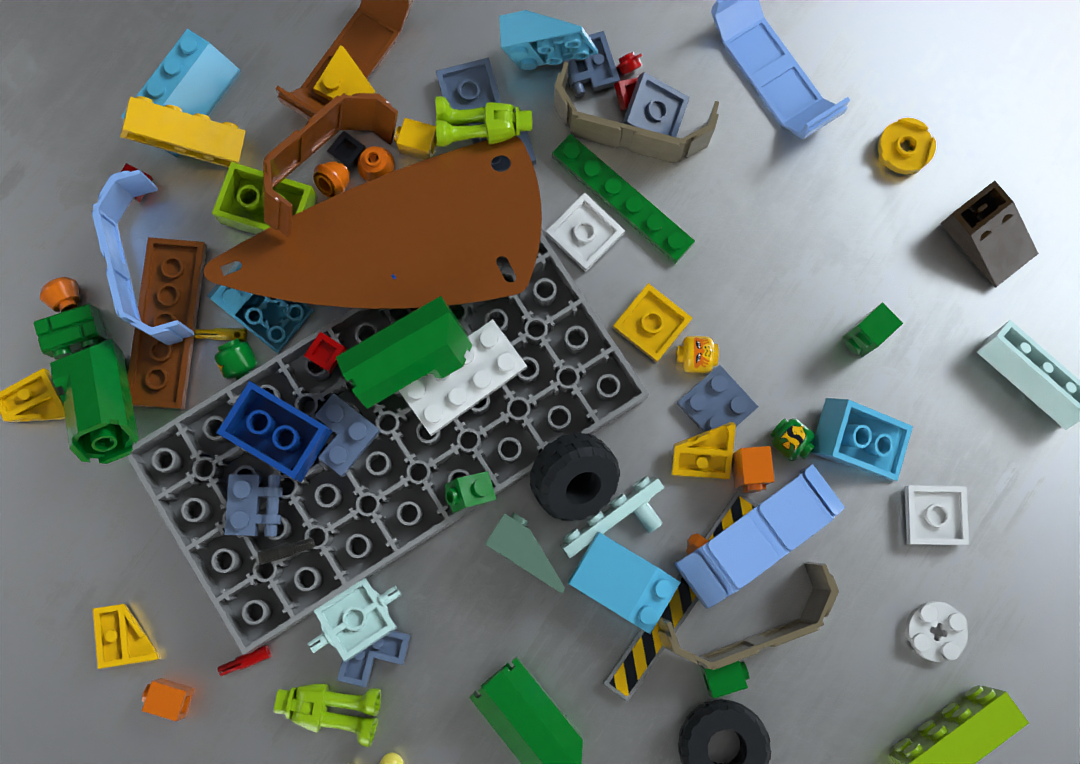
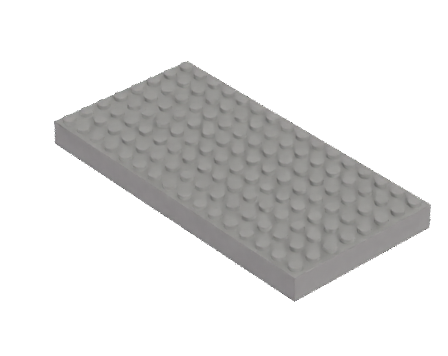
M542 233L535 267L529 284L523 292L492 300L448 305L468 336L493 319L525 362L527 369L433 436L429 434L399 391L367 409L352 391L354 386L350 380L346 381L338 363L332 372L329 373L304 357V354L320 331L348 350L418 309L353 308L132 445L133 450L130 455L126 456L243 655L252 653L312 615L315 609L364 578L368 579L481 506L478 505L453 513L451 506L448 505L445 498V484L460 477L488 471L495 496H497L530 474L535 458L549 442L551 443L556 438L562 435H569L570 433L593 434L647 399L649 393ZM503 256L498 257L496 263L505 281L514 282L516 275L507 258ZM249 381L320 423L322 422L315 415L334 393L381 430L344 477H341L318 458L336 437L337 434L333 431L302 482L292 479L216 433ZM229 474L262 476L261 487H268L269 475L281 476L280 488H283L282 497H279L278 515H281V524L277 525V536H265V524H258V536L225 535ZM260 497L259 514L264 515L266 514L267 497Z

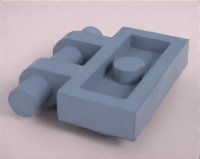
M604 31L588 35L598 49V54L589 55L588 58L583 59L586 71L580 73L578 71L576 62L581 60H564L568 62L569 77L567 81L569 87L573 89L575 97L585 95L583 87L585 83L590 82L593 92L613 87L615 83L620 81Z
M229 474L225 535L258 536V524H265V536H277V525L281 524V515H278L279 497H282L283 488H280L281 476L269 475L268 487H261L262 476ZM260 497H267L266 514L264 515L259 514Z

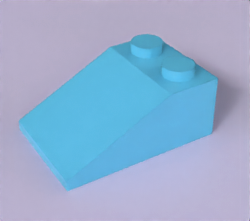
M826 398L813 440L815 449L812 451V454L898 481L913 426L849 399Z
M597 532L567 583L651 634L681 582L602 533Z

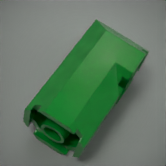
M439 296L339 354L336 360L346 381L350 380L354 386L352 391L355 396L368 409L419 378L428 376L427 374H433L435 378L443 379L462 368L466 361L464 355L467 350L470 352L472 343L442 296Z
M110 339L51 362L53 383L56 388L62 386L65 393L60 395L64 405L69 449L82 462H90V458H97L99 463L109 464L130 455L133 450L132 444L133 442L137 443L139 436L124 354L115 341Z
M517 656L512 659L513 667L509 663L505 664L481 685L482 688L478 690L480 695L476 691L470 695L471 701L521 764H582L583 739L581 733L569 718L562 713Z

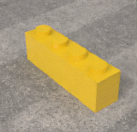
M130 96L120 137L229 168L231 162L238 164L240 161L246 131L238 129V125L231 122L218 123L211 121V118L204 114L195 113L191 115L182 112L181 108L174 105H165L164 107L154 104L147 97L136 96L134 98Z

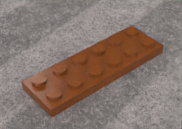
M148 237L138 302L141 322L150 327H155L178 320L194 331V336L183 338V341L166 345L135 327L128 370V382L133 406L185 410L207 245L204 242Z

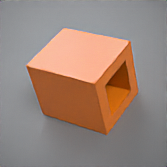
M163 678L153 680L151 684L146 686L143 692L142 701L144 705L142 711L169 720L179 721L186 717L195 688Z

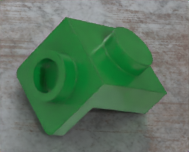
M488 471L460 477L445 484V498L448 505L451 506L453 513L497 500Z

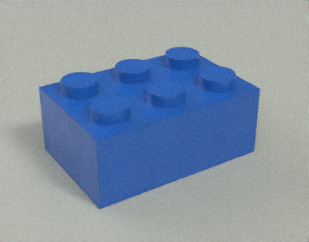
M249 381L216 433L292 479L302 482L333 431Z

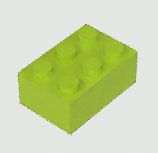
M231 162L212 215L220 224L255 235L270 228L264 222L263 171ZM287 178L273 188L274 191L293 205L292 216L316 205L318 199L312 186Z

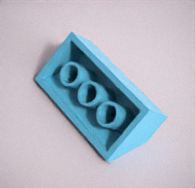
M186 29L136 96L147 97L154 104L164 107L165 105L177 106L182 109V112L191 115L199 113L208 116L241 71L211 43L191 30ZM125 110L124 113L121 115V117H122L123 119H124L126 110ZM167 151L168 153L172 154V155L175 156L176 158H177L178 155H179L178 153H174V152H171V151Z

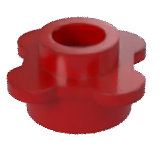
M631 52L619 58L620 64L617 65L616 69H620L624 76L640 68L642 63L639 58L643 56L642 53L635 56Z

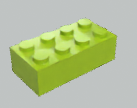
M978 685L968 690L965 694L966 698L960 703H952L945 707L941 712L943 715L937 720H930L922 724L918 728L919 733L914 737L899 741L894 746L895 751L889 754L895 764H976L1028 725L1029 722L1006 691Z

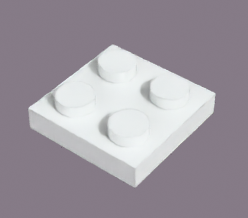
M586 193L546 230V235L585 272L625 233V230Z
M905 486L907 544L969 545L967 486Z

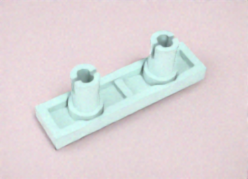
M643 477L633 485L635 490L627 496L623 493L610 502L612 507L604 513L600 511L590 516L586 520L588 525L580 531L575 528L563 537L565 542L560 545L565 554L571 558L583 548H588L597 532L605 533L630 513H635L649 533L662 525V521L648 502L650 498L665 488L660 480L655 477Z

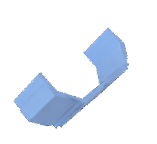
M716 0L711 13L716 28L720 33L721 42L784 129L787 128L794 135L805 139L846 112L850 99L847 97L835 104L821 96L764 18L759 0Z
M140 169L132 172L122 171L112 174L99 193V201L93 204L92 217L100 250L108 266L106 274L116 314L122 320L166 345L182 342L183 338L194 336V331L178 320L155 327H150L141 322L117 225L134 197L158 191L157 186Z
M813 464L800 470V474L706 544L683 559L674 562L676 569L706 609L721 602L754 580L793 549L825 527L845 508Z

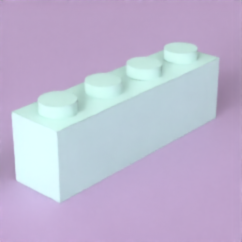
M1011 320L990 335L977 351L979 355L1065 430L1080 422V380Z

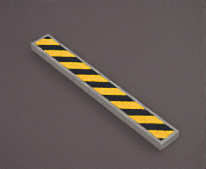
M736 491L704 538L710 541L758 506V504L740 491ZM680 573L676 579L681 583L661 615L662 618L671 621L675 633L699 600ZM658 623L651 634L640 629L603 682L605 686L627 702L665 649L658 634V630H660Z

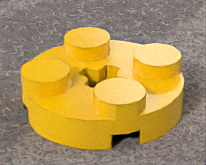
M914 118L898 119L897 122L889 124L879 137L877 146L879 162L900 174H916L932 160L936 151V140L934 136L931 137V134L927 131L929 127L922 121ZM907 140L909 141V146L913 147V150L906 152L900 144Z

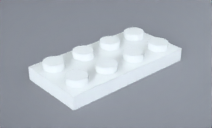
M493 319L468 336L472 343V348L470 352L466 351L464 355L466 361L462 368L443 379L435 378L433 374H427L428 376H423L399 390L431 436L527 369L525 362Z

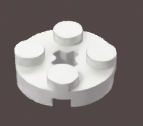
M924 603V605L910 613L905 627L906 637L914 648L915 653L926 660L934 662L955 660L960 656L968 641L967 619L956 608L947 603ZM940 624L943 636H939L938 640H934V634L930 633V628Z

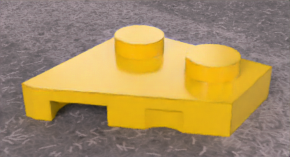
M42 368L0 391V414L4 421L10 423L65 419L61 394L58 388L55 387L49 370Z

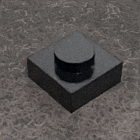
M343 130L326 152L331 158L345 165L350 171L357 163L361 153L366 149V146Z

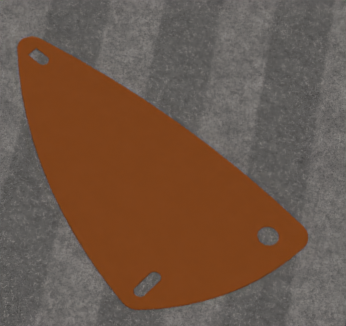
M517 136L490 145L485 140L428 158L358 185L293 215L291 235L289 237L272 227L254 235L210 260L205 265L204 276L212 283L256 295L292 302L345 308H419L439 296H442L447 305H458L520 294L529 284L535 267L541 238V198L531 158L523 141ZM497 156H505L509 158L511 165L506 171L498 172L492 168V160ZM503 256L507 258L516 275L514 282L505 281L496 263L498 257ZM234 261H239L242 264L240 270L225 276L220 268Z

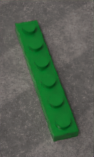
M571 133L552 152V157L675 264L694 245V239Z

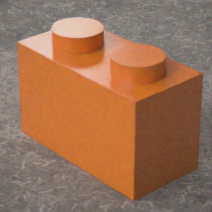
M771 446L740 448L733 453L734 489L743 488V493L761 492V490H766V485L775 482Z

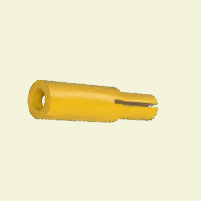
M246 328L195 330V333L217 334L195 335L196 339L233 341L239 338V341L247 340Z

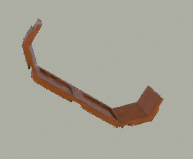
M361 0L358 10L303 85L290 93L279 86L275 88L278 93V100L307 120L330 101L316 94L313 88L340 45L346 49L363 75L368 79L403 31L402 28L408 18L413 0Z
M343 93L341 96H336L313 115L300 131H294L265 156L263 161L264 222L289 237L291 235L293 205L274 191L273 188L340 130L372 131L391 145L393 143L398 111L391 106L388 100L376 93H355L352 96Z

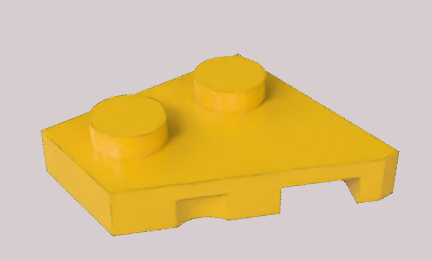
M341 45L313 88L316 94L329 101L336 96H341L343 93L350 96L355 93H375L366 77Z
M729 422L675 443L671 467L672 475L730 479L736 424Z
M126 604L93 608L98 669L160 659L159 653Z

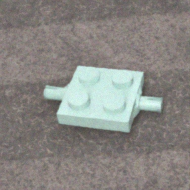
M364 578L315 609L314 613L321 623L323 633L307 642L312 652L316 653V651L330 643L337 649L344 662H347L395 630L397 627L389 616L387 605L402 596L396 585L380 595L373 590L368 580Z

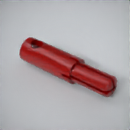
M265 645L252 653L241 655L233 661L218 666L219 675L223 676L238 669L242 670L262 660L271 658L270 649Z

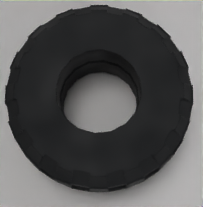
M581 432L562 435L553 442H549L535 458L529 476L530 487L540 506L553 518L563 521L583 520L600 512L599 510L611 501V497L615 495L620 477L619 463L607 445L595 435Z
M724 699L705 702L691 711L683 725H681L678 752L682 764H721L710 760L708 744L716 732L724 729L735 731L740 740V749L737 756L732 761L724 764H769L771 760V741L763 722L751 709L738 702Z

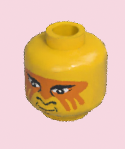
M687 336L684 338L682 346H677L676 362L682 363V368L685 372L709 373L713 366L718 365L719 348L718 344H714L711 337Z

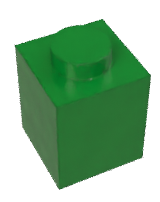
M736 661L714 670L700 666L708 694L713 699L748 688L746 680L750 679L744 661Z

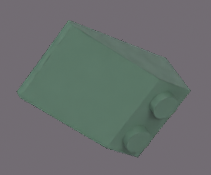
M514 512L511 516L504 513L485 545L555 590L563 593L565 587L533 533L526 527L528 521Z

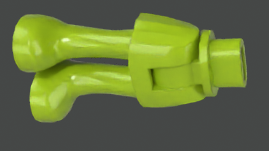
M435 97L437 147H444L453 142L473 138H487L490 145L518 136L520 131H532V110L519 111V107H515L514 112L513 105L488 102L485 107L459 110L451 108L446 97ZM476 122H482V123H484V124L472 125V126H453V125H460V124H467V123H476Z
M327 684L304 685L297 688L292 687L291 690L278 689L274 713L283 714L286 719H291L293 723L316 733L322 727L350 731L357 735L358 743L361 746L371 747L378 718L328 712V707L351 709L366 715L377 716L381 705V689L369 688L363 695L331 692Z

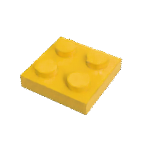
M648 283L616 321L612 329L657 363L693 318Z

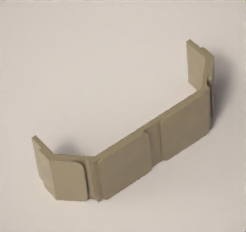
M564 61L562 71L558 73L554 86V108L566 126L568 123L571 128L570 133L575 137L614 148L620 146L630 149L633 153L671 163L679 162L682 157H690L708 147L719 116L717 114L718 101L714 103L706 126L682 139L578 112L565 91L568 78V62Z
M804 563L813 589L800 618L700 656L680 647L671 621L660 617L657 622L660 629L658 634L664 648L707 669H718L755 655L762 648L768 646L776 647L820 630L819 627L824 625V617L829 615L839 593L833 575L829 573L826 564Z

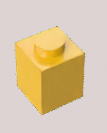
M404 118L402 127H397L394 136V142L397 144L399 153L422 160L433 157L437 145L436 126Z

